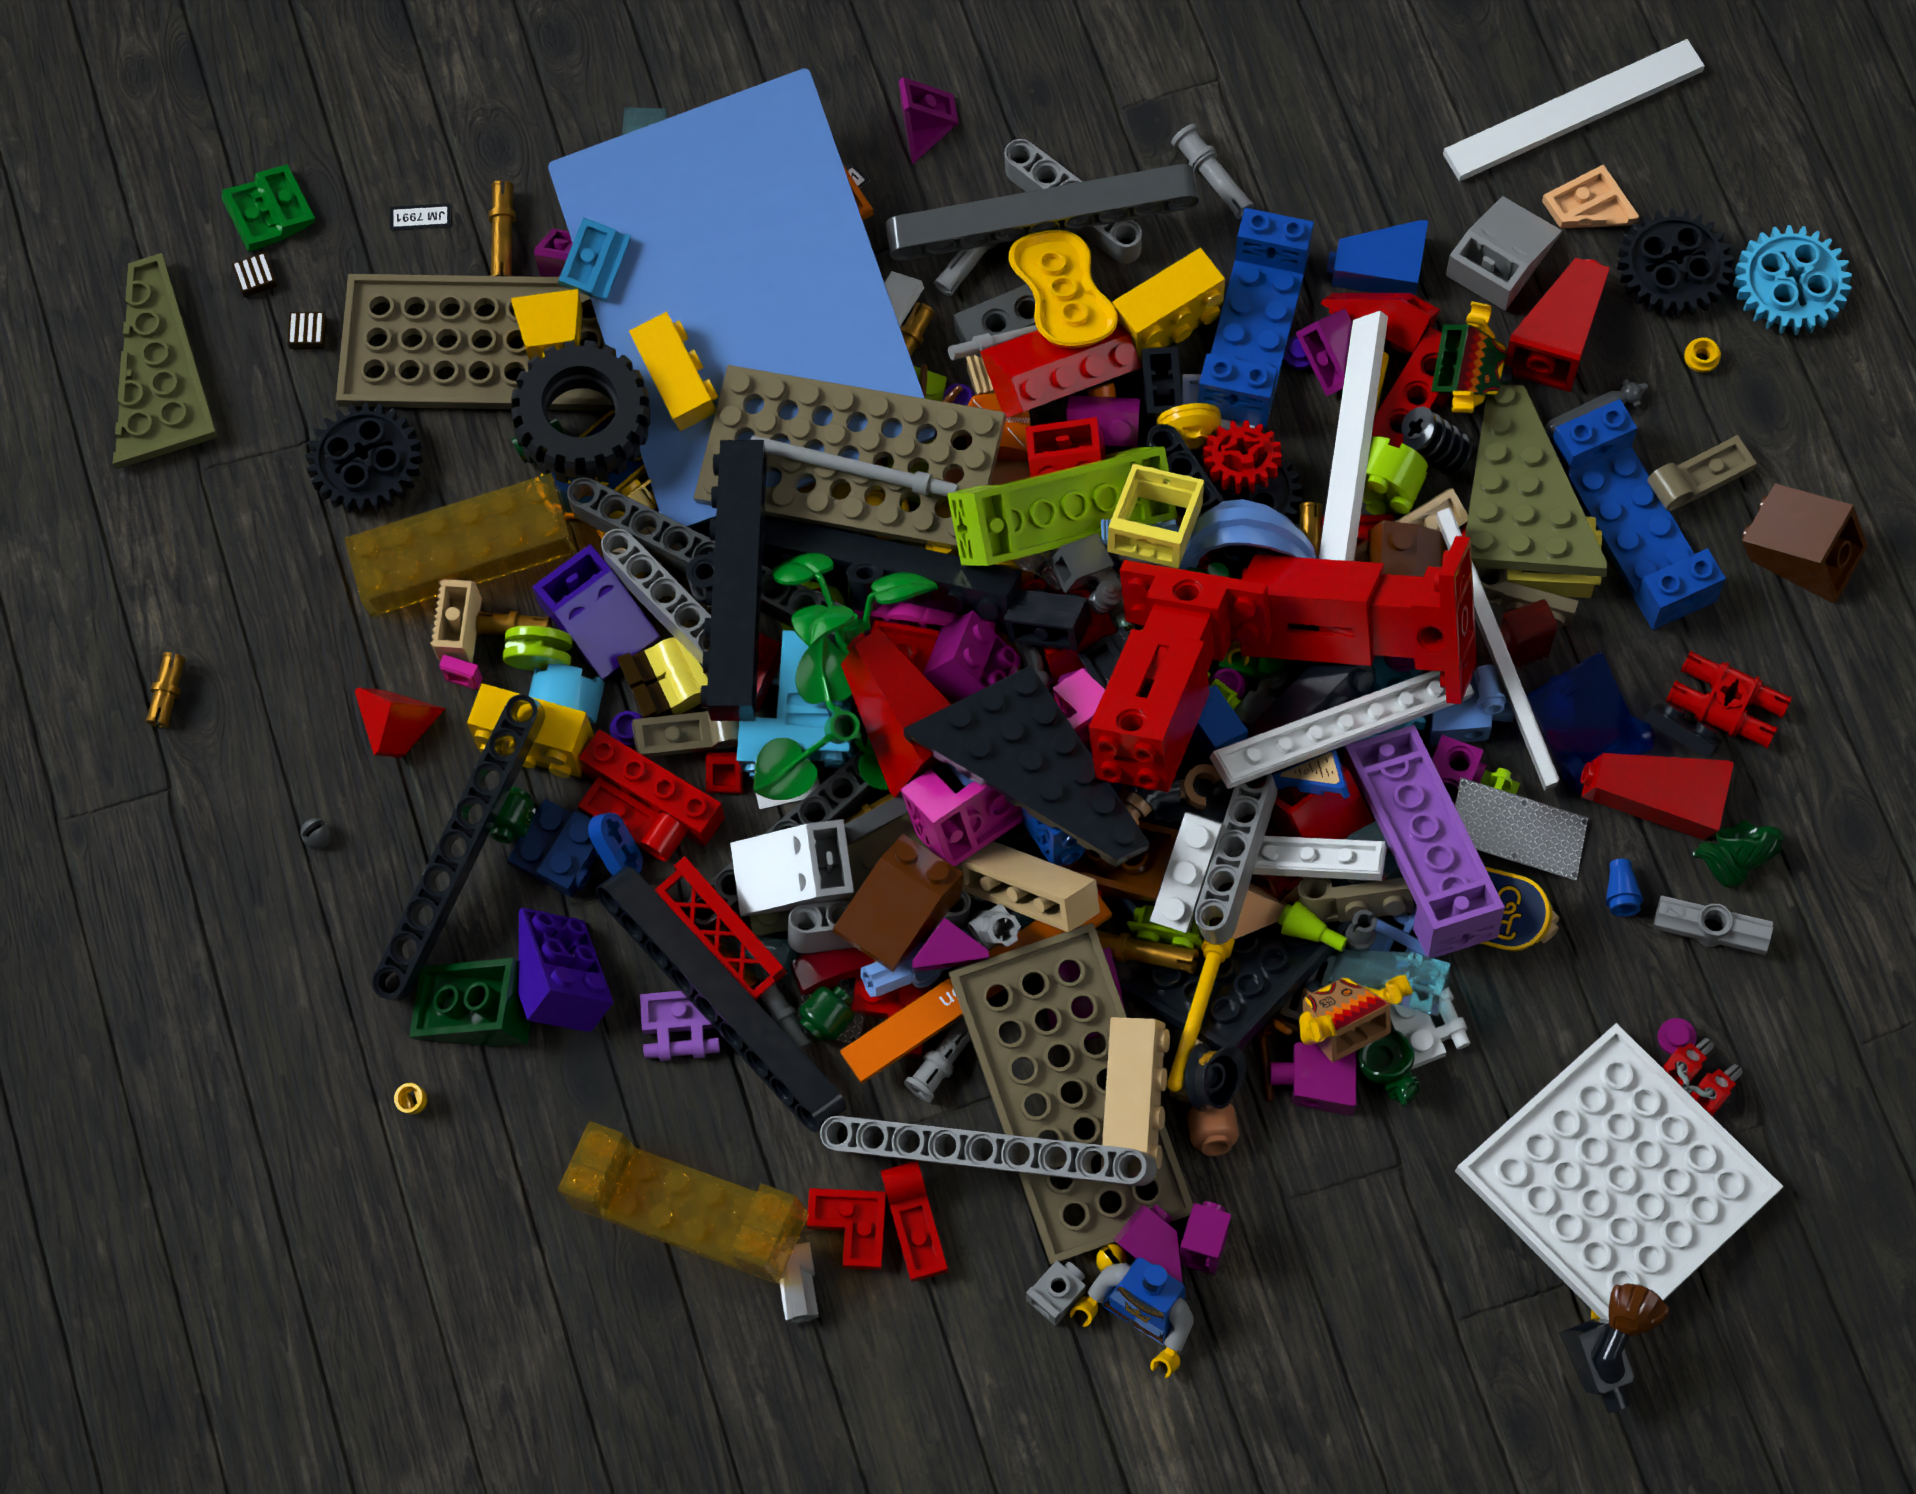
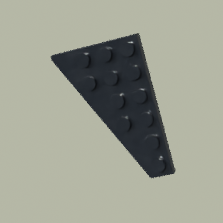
M1032 665L904 728V737L908 742L913 740L933 753V757L943 763L953 765L956 771L979 785L983 786V784H986L1004 795L1005 800L1009 803L1024 808L1029 815L1052 829L1057 827L1077 839V844L1087 850L1097 852L1100 858L1115 867L1149 849V841L1111 784L1105 780L1096 779L1092 755Z
M1335 921L1325 924L1327 928L1345 936L1346 930L1352 921ZM1278 922L1234 939L1235 942L1230 957L1226 958L1219 965L1197 1039L1212 1046L1216 1051L1226 1046H1236L1242 1050L1336 949L1321 941L1315 942L1281 934L1282 926ZM1198 950L1199 957L1193 959L1198 960L1194 973L1153 965L1150 967L1151 972L1128 982L1126 978L1119 981L1121 994L1183 1031L1206 959L1203 956L1204 952Z

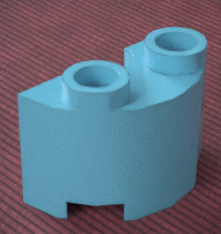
M548 664L547 671H542L538 667L534 669L529 696L584 711L587 713L589 722L596 724L605 683L598 676L594 679L581 676L583 670L581 668L565 664Z

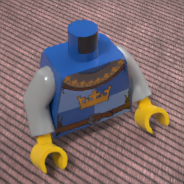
M1140 1257L1131 1266L1127 1263L1107 1266L1088 1289L1087 1293L1089 1296H1084L1077 1300L1070 1312V1317L1072 1318L1076 1310L1084 1311L1088 1318L1082 1326L1086 1327L1092 1322L1098 1312L1097 1303H1102V1307L1161 1345L1167 1346L1165 1350L1161 1351L1151 1361L1150 1368L1154 1371L1160 1366L1161 1362H1164L1168 1368L1165 1378H1168L1180 1366V1357L1177 1351H1182L1194 1322L1193 1314L1185 1301V1286L1168 1275L1162 1266L1151 1264Z

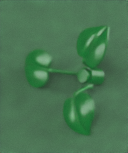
M820 553L801 554L784 561L772 569L773 579L782 585H799L813 578L818 581L828 607L812 605L795 612L792 616L794 631L810 648H813L821 639L834 632L837 647L846 655L849 654V651L846 649L848 644L860 633L865 635L864 631L871 629L870 616L875 601L879 604H892L929 591L938 590L935 582L918 574L899 572L884 576L872 583L871 589L873 593H870L867 597L864 616L861 620L849 607L835 606L825 578L822 575L834 568L833 561L828 556Z
M828 637L821 639L813 648H807L798 663L795 675L796 688L802 699L808 704H818L825 701L826 707L833 713V716L826 721L824 726L826 736L803 753L799 744L789 738H776L766 743L757 755L754 774V790L762 797L772 800H788L806 793L813 786L818 775L816 766L807 758L830 741L835 744H844L854 739L858 749L864 752L858 761V770L863 780L875 789L889 790L869 737L867 738V746L864 745L861 739L862 735L859 732L860 723L857 716L849 711H841V708L835 706L832 700L843 701L852 693L841 667V663L847 655L836 647Z

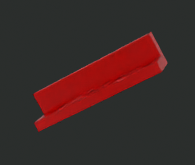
M684 856L674 865L677 870L660 884L655 891L756 1001L780 980L787 971ZM683 877L692 886L691 903L675 902L667 893ZM697 893L707 904L697 903ZM681 908H691L690 918ZM696 909H712L716 913V931L700 930L695 925ZM722 921L731 931H721ZM706 936H715V945ZM721 936L737 937L741 942L740 958L723 957L720 953ZM746 948L755 959H746ZM730 963L740 964L739 974ZM745 964L762 965L770 976L753 990L744 980Z

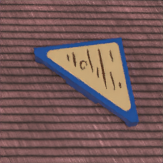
M1335 749L1272 775L1279 790L1290 786L1297 787L1299 792L1324 795L1325 791L1340 793L1344 799L1350 796L1341 761Z

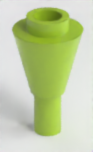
M1299 900L1293 906L1287 904L1280 915L1278 924L1282 926L1281 934L1315 942L1321 941L1341 952L1347 944V937L1327 928V925Z

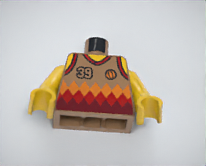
M1399 975L1388 980L1385 984L1386 987L1380 990L1361 986L1349 978H1341L1325 987L1317 980L1308 982L1302 990V997L1304 998L1302 1001L1303 1014L1299 1017L1301 1041L1308 1046L1317 1044L1333 1063L1391 1033L1390 1006L1399 1004L1404 996L1414 993L1406 975Z

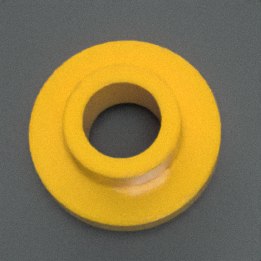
M1709 338L1693 340L1688 344L1684 353L1686 364L1692 370L1700 373L1714 370L1721 358L1719 347ZM1705 354L1708 359L1702 360L1696 357V355Z

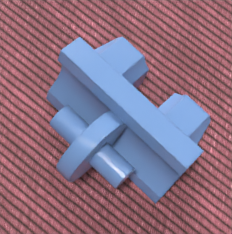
M1417 907L1414 908L1415 912H1412L1410 916L1406 913L1393 916L1392 920L1404 925L1403 930L1377 918V925L1374 929L1376 938L1373 946L1368 950L1386 958L1394 941H1397L1407 946L1399 966L1414 974H1418L1428 959L1418 938L1411 935Z

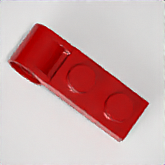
M599 776L578 804L579 811L590 818L605 813H616L619 815L637 846L663 862L669 860L688 833L687 828L672 816L663 812L658 814Z
M918 1161L881 1170L884 1188L911 1283L948 1273Z

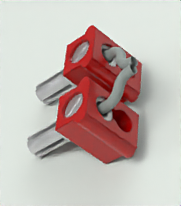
M1705 1038L1696 1046L1690 1042L1684 1048L1678 1047L1662 1068L1683 1089L1691 1093L1690 1095L1713 1116L1730 1096V1091L1736 1085L1734 1081L1742 1075V1069L1740 1067L1733 1075L1731 1074L1738 1067L1736 1064L1729 1067L1725 1072L1718 1069L1713 1074L1707 1073L1697 1087L1689 1086V1083L1700 1071L1702 1064L1707 1059L1705 1055L1714 1047L1713 1042H1711L1701 1050L1710 1040Z

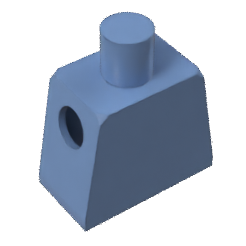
M1473 674L1470 685L1475 693L1471 698L1462 701L1461 704H1454L1430 713L1429 744L1438 745L1441 735L1461 742L1485 741L1489 739L1492 721L1513 722L1514 714L1509 701L1507 700L1504 704L1505 708L1502 712L1493 715L1484 714L1482 709L1477 706L1479 693Z

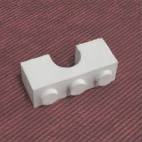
M1185 812L1150 919L1151 922L1184 933L1190 931L1205 876L1223 825L1222 822L1191 812Z

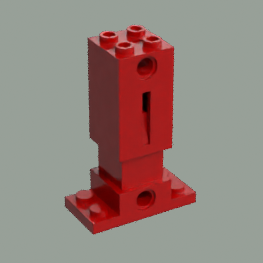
M1455 536L1450 550L1444 551L1442 567L1428 566L1423 577L1385 574L1384 563L1257 554L1254 555L1248 568L1243 569L1241 580L1268 585L1272 637L1268 647L1240 642L1241 656L1367 666L1372 665L1376 655L1414 658L1415 669L1440 671V687L1446 689V703H1462L1477 666L1470 537Z
M1124 560L1120 568L1125 619L1126 622L1145 626L1142 631L1131 630L1089 725L1095 777L1110 783H1121L1142 787L1147 790L1169 792L1210 694L1208 670L1212 661L1224 660L1231 641L1268 647L1272 637L1268 585Z

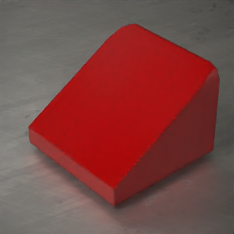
M708 752L706 755V793H743L744 770L737 762V752Z

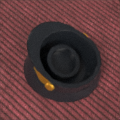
M1199 1043L1193 1048L1185 1065L1184 1084L1186 1094L1196 1110L1199 1112H1209L1212 1109H1223L1229 1105L1245 1077L1246 1059L1243 1052L1236 1046H1226L1216 1051L1206 1043Z

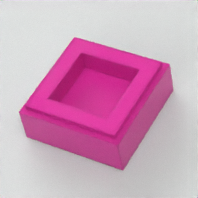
M443 655L439 667L445 681L474 690L479 689L483 677L478 665Z

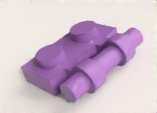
M681 991L640 994L643 1035L657 1034L658 1043L643 1044L644 1059L659 1058L661 1062L671 1061L672 1057L693 1055V1058L696 1059L705 1058V1054L720 1053L719 1038L704 1039V1029H714V1027ZM691 1031L692 1040L670 1042V1032Z

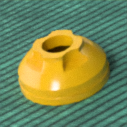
M1190 403L1166 410L1157 418L1156 424H1168L1174 427L1190 450H1201L1204 446H1207V437L1217 434V427L1222 426V418L1219 408L1214 405Z

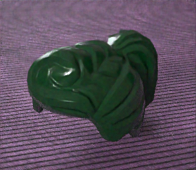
M1743 820L1734 828L1719 829L1716 833L1719 845L1708 842L1700 843L1699 848L1694 850L1692 856L1693 858L1704 860L1714 878L1723 887H1736L1745 882L1749 870L1759 868L1782 850L1781 842L1785 840V835L1778 827H1756Z
M1391 1030V1033L1356 1050L1357 1063L1367 1079L1384 1085L1385 1091L1388 1092L1391 1100L1400 1102L1402 1106L1415 1100V1095L1420 1092L1419 1084L1421 1081H1418V1077H1414V1074L1410 1072L1415 1060V1054L1412 1045L1402 1032Z

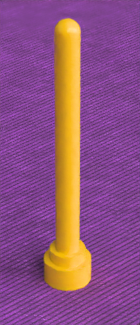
M1233 937L1220 945L1211 944L1205 939L1203 940L1202 950L1204 952L1203 956L1206 959L1167 1081V1087L1172 1092H1177L1182 1088L1185 1065L1195 1046L1219 965L1231 955L1235 942Z

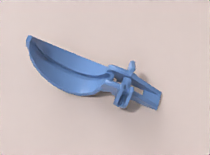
M1241 499L1223 501L1197 519L1179 569L1197 568L1199 559L1210 550L1229 545L1267 548L1291 557L1318 558L1314 546L1288 517L1267 505ZM1102 519L1101 539L1102 543L1107 545L1108 527L1111 520ZM1175 519L1150 525L1171 531H1179ZM1144 561V562H1146V563H1148V564L1159 565V566H1165V565H1161V564H1156V563Z

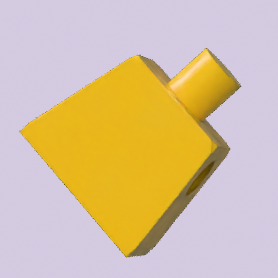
M578 289L511 298L529 361L534 356L542 359L545 357L544 349L553 345L556 350L564 348V342L574 340L575 346H580L583 308Z

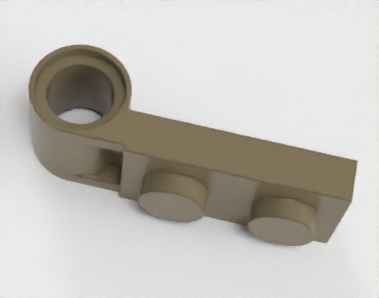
M1736 435L1677 466L1675 463H1669L1660 467L1648 477L1647 482L1666 511H1672L1755 470L1757 463L1740 437Z
M1475 567L1479 579L1489 576L1497 582L1496 584L1488 585L1480 580L1489 604L1499 606L1500 609L1507 610L1509 614L1515 617L1525 618L1529 616L1540 619L1552 627H1571L1578 600L1505 581L1507 576L1506 569Z
M708 711L634 719L632 730L636 752L647 758L738 746L739 721H711Z
M1304 877L1298 885L1300 902L1324 923L1352 921L1354 914L1360 910L1371 911L1373 913L1372 918L1415 912L1413 896L1404 877L1332 887L1329 878Z

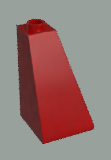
M1575 258L1511 334L1504 364L1512 368L1513 376L1571 392L1610 267L1603 266L1598 261L1592 259L1582 260Z
M877 628L868 636L860 633L848 644L846 649L849 651V654L841 663V667L889 792L896 798L901 794V788L940 762V760L933 757V753L913 740L908 742L904 737V728L951 704L889 638Z

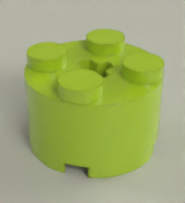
M1376 436L1371 437L1362 502L1366 504V510L1373 515L1386 514L1387 512L1408 514L1428 473L1426 472L1428 468L1427 462L1411 447L1401 443L1400 448L1388 445L1389 438Z

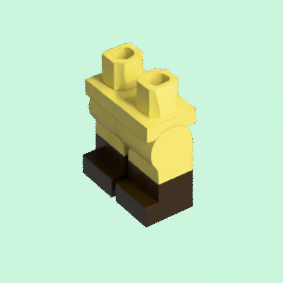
M675 637L665 639L655 646L632 656L629 652L617 657L619 666L643 718L679 715L701 704V686L708 685V674L703 673V668L699 661Z

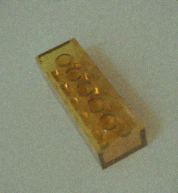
M552 473L345 537L360 600L371 617L437 597L440 594L438 589L441 587L439 582L443 579L473 581L479 584L578 553L560 489Z

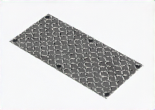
M1462 777L1460 778L1455 808L1476 850L1577 881L1588 817Z

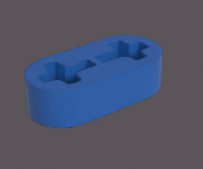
M605 813L592 817L588 826L589 837L611 875L613 876L625 866L633 868L639 874L643 865L642 854L621 817L616 813Z

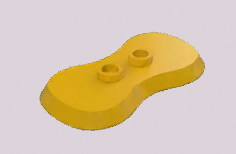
M1045 230L1028 234L1013 243L1009 251V263L1015 273L1032 290L1035 298V324L1048 342L1059 348L1075 349L1099 343L1113 333L1118 323L1117 310L1112 305V302L1098 290L1092 280L1091 252L1081 237L1065 230Z

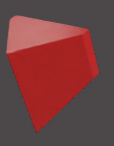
M361 687L355 690L373 755L402 758L446 709L387 690Z

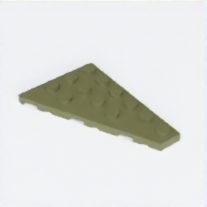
M1500 384V390L1496 396H1486L1465 537L1471 538V557L1474 567L1606 577L1607 561L1525 386Z

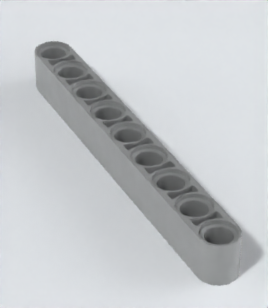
M832 1116L826 1119L820 1129V1138L827 1148L845 1153L1131 1186H1145L1152 1182L1157 1173L1156 1161L1149 1153L1131 1148L845 1116ZM845 1125L848 1129V1136L840 1144L837 1139V1133L841 1126ZM881 1129L884 1134V1140L876 1148L873 1144V1136L877 1130ZM917 1133L920 1138V1144L916 1151L911 1152L909 1139L913 1134ZM953 1137L956 1141V1150L948 1157L944 1146L946 1141ZM990 1141L993 1146V1152L991 1157L985 1161L981 1156V1148L985 1142ZM1027 1145L1030 1150V1156L1028 1161L1021 1165L1017 1159L1018 1150L1022 1146ZM1063 1149L1067 1154V1161L1062 1168L1057 1169L1054 1164V1157L1059 1150ZM1101 1153L1104 1158V1166L1100 1172L1095 1174L1091 1168V1161L1096 1154ZM1138 1157L1142 1163V1169L1138 1176L1132 1178L1128 1172V1166L1132 1159Z

